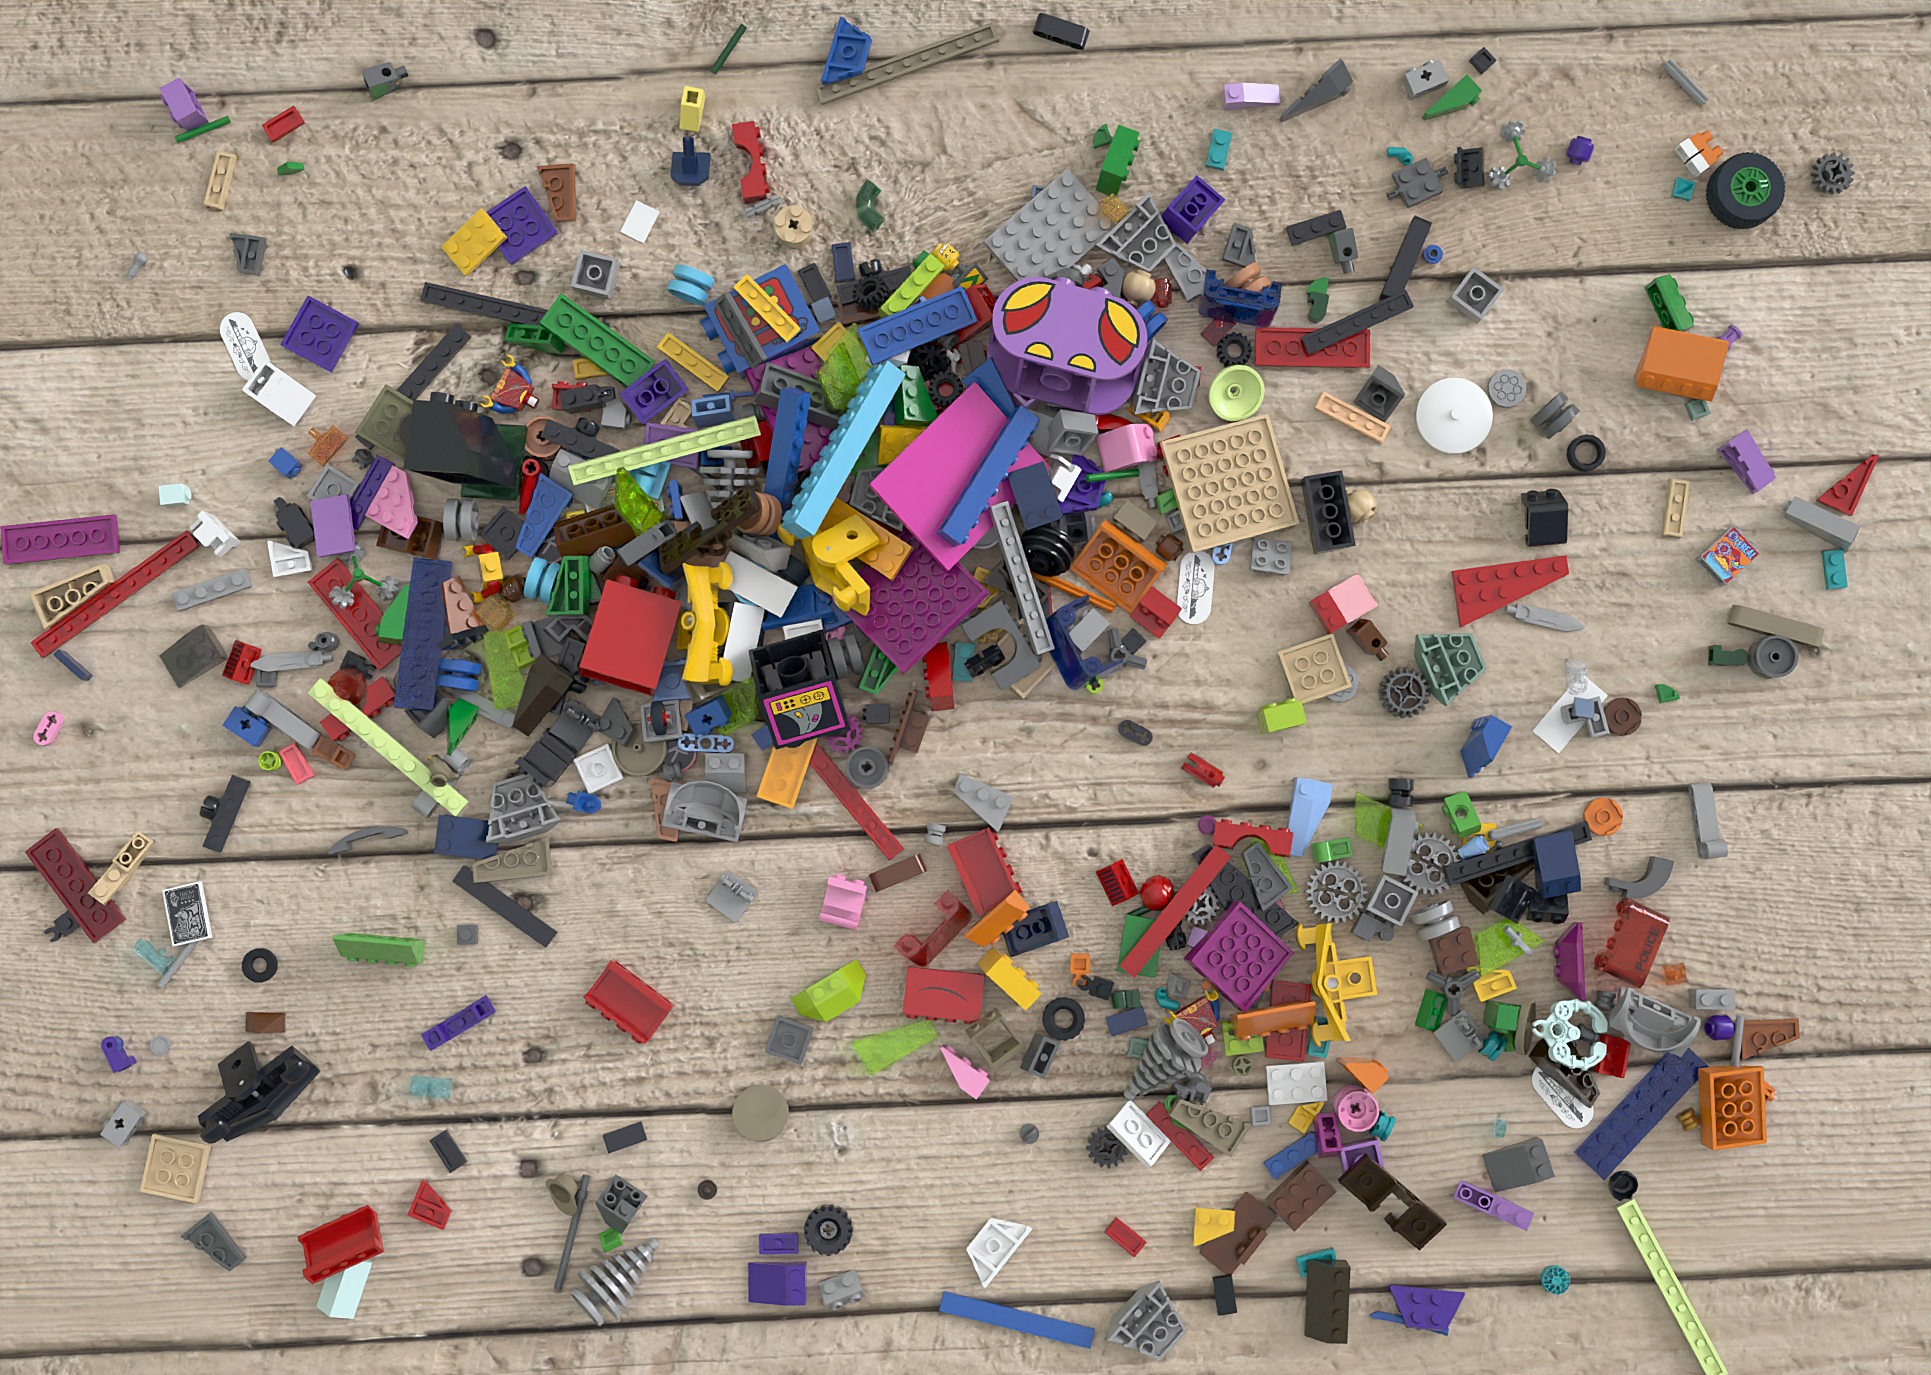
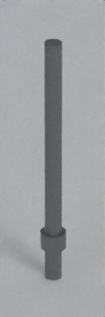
M583 1174L580 1188L575 1195L577 1198V1212L572 1215L554 1286L556 1290H562L584 1200L588 1196L589 1191H587L590 1175Z

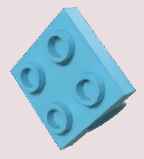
M662 461L629 470L623 488L660 500L672 464Z

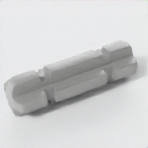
M775 194L770 199L766 198L753 204L754 206L746 207L744 211L746 216L751 218L756 213L760 214L771 209V206L780 205L781 201L778 195Z

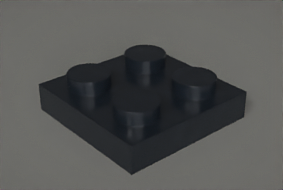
M503 506L479 535L505 558L510 560L517 552L515 547L524 522Z

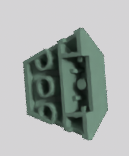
M1472 633L1417 634L1415 637L1414 657L1423 679L1427 678L1425 684L1430 685L1428 691L1445 707L1487 669Z

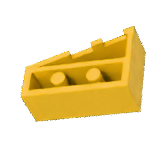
M992 946L977 964L986 975L1026 1011L1041 995V992L1037 989L1039 985L1032 978L1027 980L1024 977L1026 973L1019 966L1015 968L1011 964L1013 961L1006 954L1002 956Z

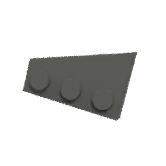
M1256 842L1242 853L1261 911L1263 912L1292 890L1293 887L1259 842Z

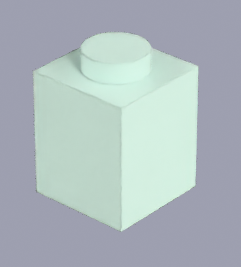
M182 483L159 486L160 505L165 507L190 505L191 491L188 486Z

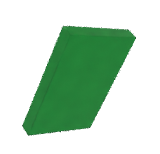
M1126 914L1117 972L1128 973L1119 965L1155 922V918ZM1160 947L1137 975L1155 978Z

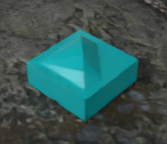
M1677 177L1671 197L1690 201L1696 182Z

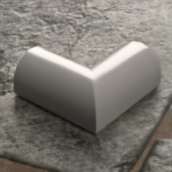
M1600 696L1589 699L1594 700V719L1571 716L1573 703L1561 706V716L1566 725L1585 720L1589 738L1610 734Z

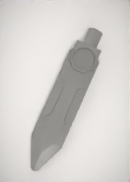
M1154 462L1138 464L1137 468L1140 471L1139 479L1144 500H1148L1149 509L1157 508L1155 499L1158 496L1159 490Z
M1516 604V607L1507 605L1505 609L1506 613L1514 614L1513 618L1520 621L1565 632L1585 628L1582 623L1571 615L1526 604Z
M316 650L266 655L252 662L250 666L266 672L324 666V662L333 661L332 653L323 654L322 651Z
M452 690V694L456 699L461 698L479 706L478 714L513 729L514 712L472 691Z

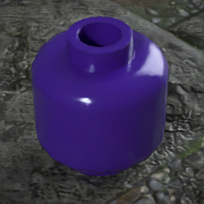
M1582 136L1571 139L1566 152V156L1571 159L1570 163L1581 166L1582 162L1587 163L1590 161L1594 150L1591 139Z
M1713 1015L1705 1022L1704 1031L1714 1041L1728 1040L1735 1032V1023L1727 1015Z

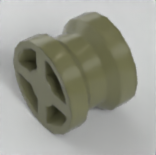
M1238 1055L1232 1061V1068L1238 1075H1248L1253 1068L1252 1062L1247 1056Z

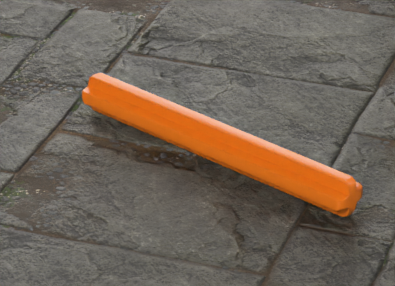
M1030 570L1031 575L1036 580L1109 613H1113L1116 607L1115 603L1056 576H1042Z

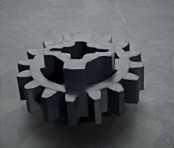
M935 342L931 345L926 343L924 346L921 345L917 349L911 350L907 365L919 367L923 380L925 378L931 380L935 374L937 375L941 371L945 372V370H948L949 357H946L947 351H941V345L935 347Z
M1105 1125L1104 1130L1097 1127L1098 1133L1091 1132L1093 1138L1087 1139V1142L1091 1145L1086 1146V1149L1092 1151L1088 1156L1089 1158L1095 1157L1093 1160L1094 1164L1099 1161L1101 1168L1104 1164H1107L1108 1169H1110L1112 1163L1117 1167L1118 1160L1123 1162L1122 1155H1128V1152L1124 1150L1127 1147L1118 1138L1111 1139L1106 1137L1105 1134H1114ZM1100 1138L1099 1146L1094 1148L1096 1140ZM1107 1142L1109 1145H1111L1110 1151H1107V1149H1103L1105 1147L1104 1143ZM1120 1145V1151L1116 1156L1115 1150ZM1106 1155L1109 1159H1102L1099 1156Z

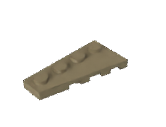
M549 837L473 863L474 883L551 876L552 863Z
M1177 1098L1167 1114L1229 1157L1233 1155L1251 1126L1250 1123Z

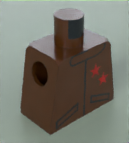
M617 552L615 553L614 561L600 573L601 579L605 582L606 580L615 582L616 576L621 575L637 580L639 582L638 587L643 590L649 584V580L642 576L645 570L637 565L640 561L627 567Z
M1359 619L1346 631L1367 655H1375L1380 661L1389 655L1384 648L1388 642L1371 620Z

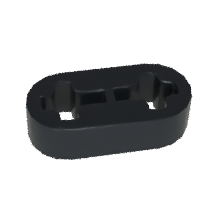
M1124 720L1118 726V732L1122 737L1138 745L1147 746L1152 742L1153 735L1151 731L1132 721ZM1130 724V729L1135 731L1134 734L1131 732L1124 734V729L1121 728L1122 725ZM1137 732L1140 733V734H1144V732L1148 733V734H1147V737L1149 738V740H1148V741L1145 740V741L1142 743V742L1140 741L1141 738H1140L1139 736H1137L1136 733H1137Z

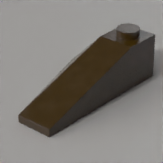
M541 653L529 669L512 726L529 737L574 680L573 674Z
M1534 859L1461 882L1460 885L1469 902L1484 915L1491 910L1489 907L1506 876L1510 875L1522 881L1535 868Z
M1544 1038L1539 1040L1528 1057L1555 1082L1586 1107L1591 1108L1600 1095V1091L1591 1073L1576 1067L1575 1069H1570L1560 1062L1552 1061L1548 1054L1549 1046ZM1576 1041L1567 1042L1566 1044L1570 1048V1055L1576 1056V1060H1581L1583 1056H1580L1576 1049L1578 1046Z

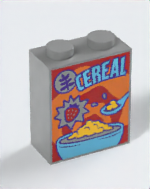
M1735 526L1727 528L1695 558L1721 587L1732 581L1760 555L1757 551L1758 547L1753 542L1748 541L1744 537V532Z

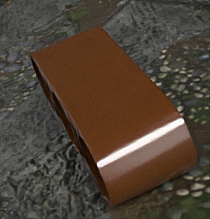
M919 853L871 873L869 877L875 892H879L922 874L927 869Z

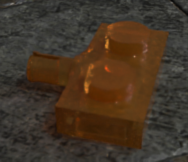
M334 425L323 434H320L314 427L311 428L313 432L310 430L308 432L316 440L308 454L323 467L349 439Z

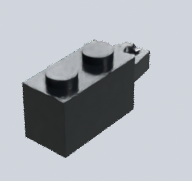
M597 384L560 391L562 410L569 414L605 408L606 402L616 399L615 388L612 386L600 387Z
M281 497L275 499L274 503L278 508L275 515L278 519L276 523L282 531L285 530L287 533L289 544L292 547L295 546L302 549L315 540L314 527L300 505L296 503L287 504Z

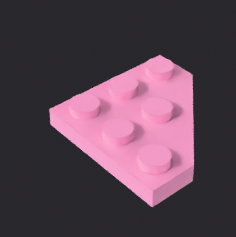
M392 465L365 516L409 539L418 523L417 515L414 514L413 508L415 506L414 496L409 484L411 477L408 473Z

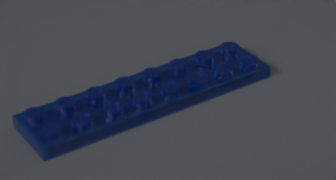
M413 557L394 708L434 711L439 660L442 651L438 643L443 640L446 609L443 605L440 584L451 579L452 561Z
M1690 1048L1686 1050L1682 1057L1667 1052L1574 1153L1601 1179L1605 1180L1699 1079L1698 1068L1709 1066Z

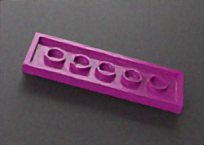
M115 514L0 526L3 564L5 565L120 553L117 515Z

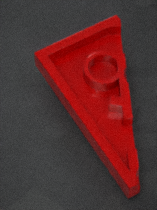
M1872 454L1819 496L1816 501L1849 517L1852 516L1879 455Z

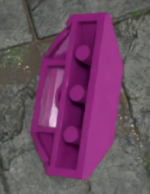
M1573 922L1556 940L1555 946H1553V956L1556 958L1554 976L1576 999L1584 1001L1586 1000L1583 924L1582 922Z

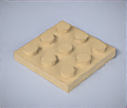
M1021 618L1018 621L1021 628L1018 630L1022 636L1026 634L1030 640L1024 619ZM1009 632L997 643L1005 659L999 665L992 666L993 670L1008 662L1014 654L1015 642ZM1030 644L1029 647H1030L1031 651L1033 652L1032 645ZM1055 649L1038 654L1041 658V661H1039L1041 667L1010 685L1023 699L1064 658Z
M1333 633L1278 652L1292 694L1296 701H1302V705L1352 688Z
M156 1133L152 1134L140 1192L198 1203L211 1145Z

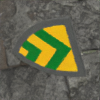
M976 262L969 269L962 263H959L956 269L961 275L952 284L955 286L953 289L962 286L965 291L972 285L983 284L988 280V277Z

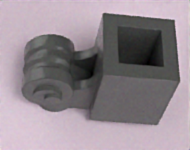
M1366 911V913L1360 912L1350 933L1370 942L1374 933L1378 932L1379 939L1390 941L1394 938V924L1387 920L1380 922L1376 919L1377 915Z

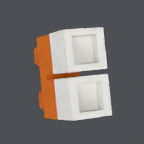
M1708 130L1701 134L1699 132L1674 149L1683 163L1688 161L1685 166L1694 178L1716 163L1718 158L1724 153L1718 145L1712 149L1708 146L1707 143L1713 139Z

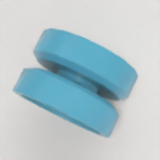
M676 264L672 272L676 279L669 280L666 288L667 292L684 301L704 306L709 297L705 291L712 289L715 282L714 278L695 268Z
M536 557L528 571L524 586V597L536 600L540 596L541 602L550 604L561 564L553 562L548 566L547 560Z

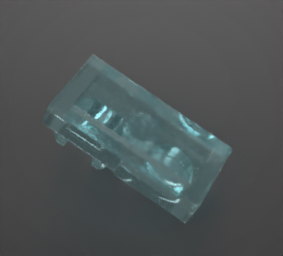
M141 938L135 943L134 950L161 975L165 974L168 970V965L173 961V956L171 955L168 959H164L162 956L166 953V949H162L158 955L155 953L154 946L148 941H143Z
M413 1075L410 1095L449 1099L452 1078Z

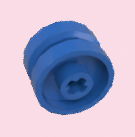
M1150 300L1137 309L1146 326L1147 343L1168 321V318L1162 312L1155 314L1151 318L1156 311V306Z
M454 658L452 660L439 659L438 669L450 672V674L437 675L436 686L478 691L480 682L477 679L468 678V675H480L482 670L481 664Z

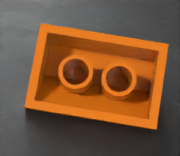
M1014 890L975 923L964 936L966 939L982 947H986L989 943L994 945L1000 939L998 935L1002 932L1008 933L1014 927L1012 923L1016 920L1020 922L1028 915L1026 911L1030 906Z
M1338 1057L1336 1059L1364 1089L1372 1094L1390 1078L1386 1074L1388 1070L1377 1060H1369L1363 1057Z

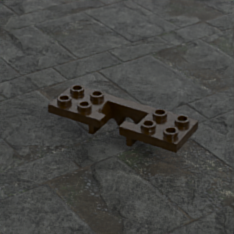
M750 484L739 489L736 494L729 499H725L719 506L710 511L711 517L715 521L721 519V523L703 536L701 535L702 526L696 521L683 531H679L669 541L661 544L658 551L661 571L665 575L696 554L702 559L706 555L722 556L726 553L727 541L732 538L731 530L758 512L755 490ZM718 543L723 545L721 549L716 550L712 548L713 545Z
M1367 1153L1338 1178L1339 1183L1365 1204L1370 1212L1378 1209L1381 1206L1380 1204L1391 1193L1398 1200L1401 1199L1409 1208L1399 1217L1390 1212L1384 1220L1391 1227L1392 1231H1397L1419 1251L1447 1225L1442 1217Z

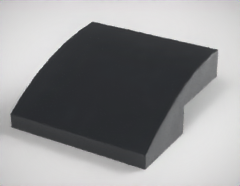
M1507 875L1489 909L1518 924L1536 890Z

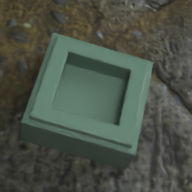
M1695 399L1684 404L1691 421L1711 414L1705 400Z
M1131 1037L1127 1056L1141 1059L1146 1046L1149 1047V1040Z

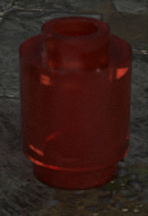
M1156 279L1154 281L1156 290L1153 296V304L1157 305L1158 308H1167L1172 303V284H1170L1169 279Z

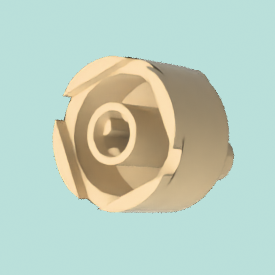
M799 205L783 208L774 219L777 237L783 245L792 248H802L811 241L814 231L813 222L810 214ZM795 225L797 226V229L794 230V228H791V226Z

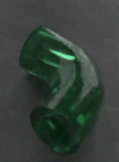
M867 179L856 196L855 209L859 220L874 233L880 228L885 217L878 213L874 207V201L881 193V190Z

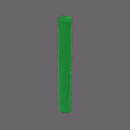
M225 116L176 135L175 139L177 143L183 142L231 123L229 116Z
M1139 469L1087 474L1086 481L1094 482L1137 477L1140 475Z

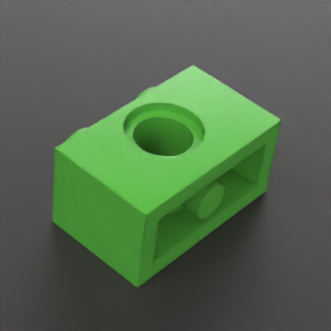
M1466 791L1444 798L1442 811L1445 817H1449L1451 821L1449 823L1450 829L1453 834L1456 833L1458 839L1480 832L1481 822ZM1462 813L1465 815V817L1458 818L1456 814Z

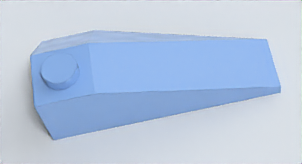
M1294 778L1287 828L1294 834L1291 855L1303 856L1330 804L1333 784L1304 778Z

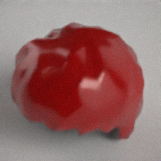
M1153 875L1147 878L1139 892L1143 905L1151 911L1165 909L1174 896V885L1171 880L1161 875Z

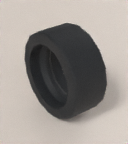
M1585 434L1577 437L1569 444L1566 456L1572 468L1577 471L1588 472L1602 464L1605 459L1606 449L1598 437ZM1589 442L1596 448L1597 457L1591 464H1582L1577 460L1575 449L1580 443Z

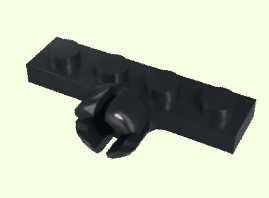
M878 259L870 261L873 269L872 272L869 270L867 261L859 265L860 279L862 281L864 276L869 278L871 274L874 276L876 274L882 277L889 291L898 289L912 274L909 265L884 271ZM860 279L836 286L842 304L855 301L852 291L855 289L854 285L856 283L859 284Z
M583 417L578 419L574 428L566 427L548 419L541 434L542 438L590 459L620 452L619 449L598 441L599 425Z
M569 636L567 637L557 664L572 673L574 680L549 712L557 715L560 714L569 691L581 694L586 690L587 685L582 683H589L590 678L579 675L578 665L587 643Z
M232 774L222 798H216L211 795L206 796L203 804L213 809L201 806L200 816L211 821L210 829L202 847L219 853L222 852L251 781Z

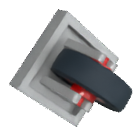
M678 699L640 704L644 743L683 738Z

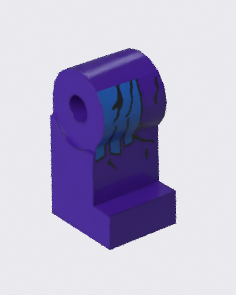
M119 1036L106 1037L101 1043L102 1050L113 1073L121 1072L137 1063L134 1056L128 1057L123 1048V1039Z

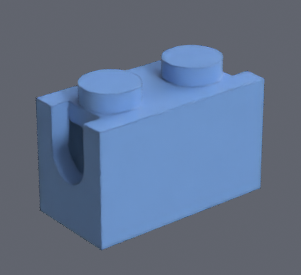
M729 394L691 400L692 417L697 428L735 421L732 413L734 405Z

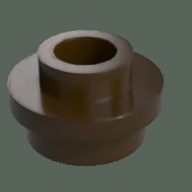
M704 1180L698 1186V1194L705 1200L712 1199L717 1193V1186L711 1180ZM709 1186L711 1188V1192H705L704 1187Z

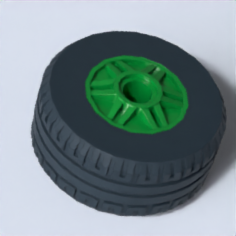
M1753 152L1739 153L1724 161L1710 176L1706 189L1707 204L1714 217L1720 220L1721 223H1724V225L1737 229L1754 228L1768 220L1780 208L1785 197V181L1782 172L1777 168L1778 166L1766 156L1759 155V153L1754 154Z

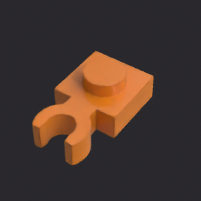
M1070 953V974H1075L1072 978L1073 987H1076L1077 980H1082L1083 985L1087 982V980L1081 978V975L1090 974L1089 953Z

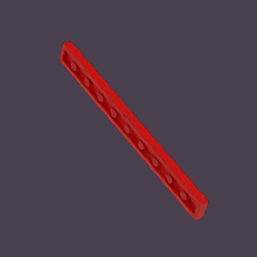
M186 530L30 643L41 658L47 657L199 548L200 545L191 532Z

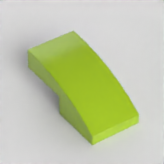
M518 625L503 632L517 667L521 670L532 665L535 659L534 657L531 658L528 647L530 644L528 639H525L523 636L522 626Z

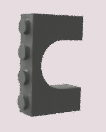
M997 600L962 622L960 626L971 642L992 629H1004L1012 635L1015 642V651L1012 658L990 673L1002 691L1041 667L1039 664L1041 658L1039 655H1035L1034 651H1031L1029 647L1031 642L1026 634L1022 636L1018 630L1021 626L1016 618L1012 619L1009 612L1011 610L1007 603Z

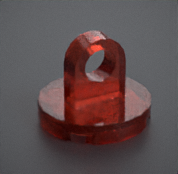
M353 668L337 670L328 681V684L333 687V691L338 697L350 701L353 705L358 704L367 692L365 677Z

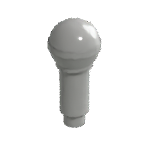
M138 252L135 254L134 263L128 271V278L132 279L135 277L140 267L147 263L148 257L145 253Z

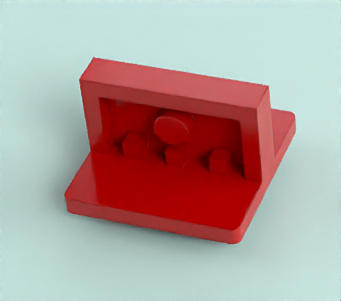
M1151 587L1130 614V618L1160 639L1182 608L1156 588Z

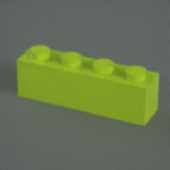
M930 253L883 304L878 314L885 318L907 309L942 273L945 266Z

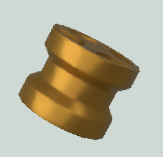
M1693 1108L1685 1109L1675 1117L1677 1121L1682 1123L1684 1131H1689L1701 1123V1120L1694 1115L1695 1111Z

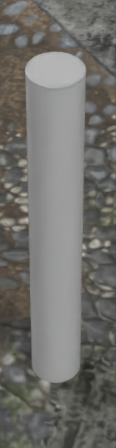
M198 942L189 943L183 948L157 983L159 987H165Z
M1736 1014L1731 1066H1739L1745 1016L1743 1014Z

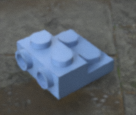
M677 658L675 662L664 661L653 697L654 701L691 699L678 670L679 667L686 664V658Z

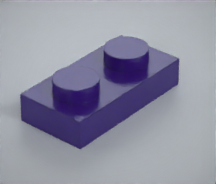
M798 1233L759 1234V1254L799 1253Z

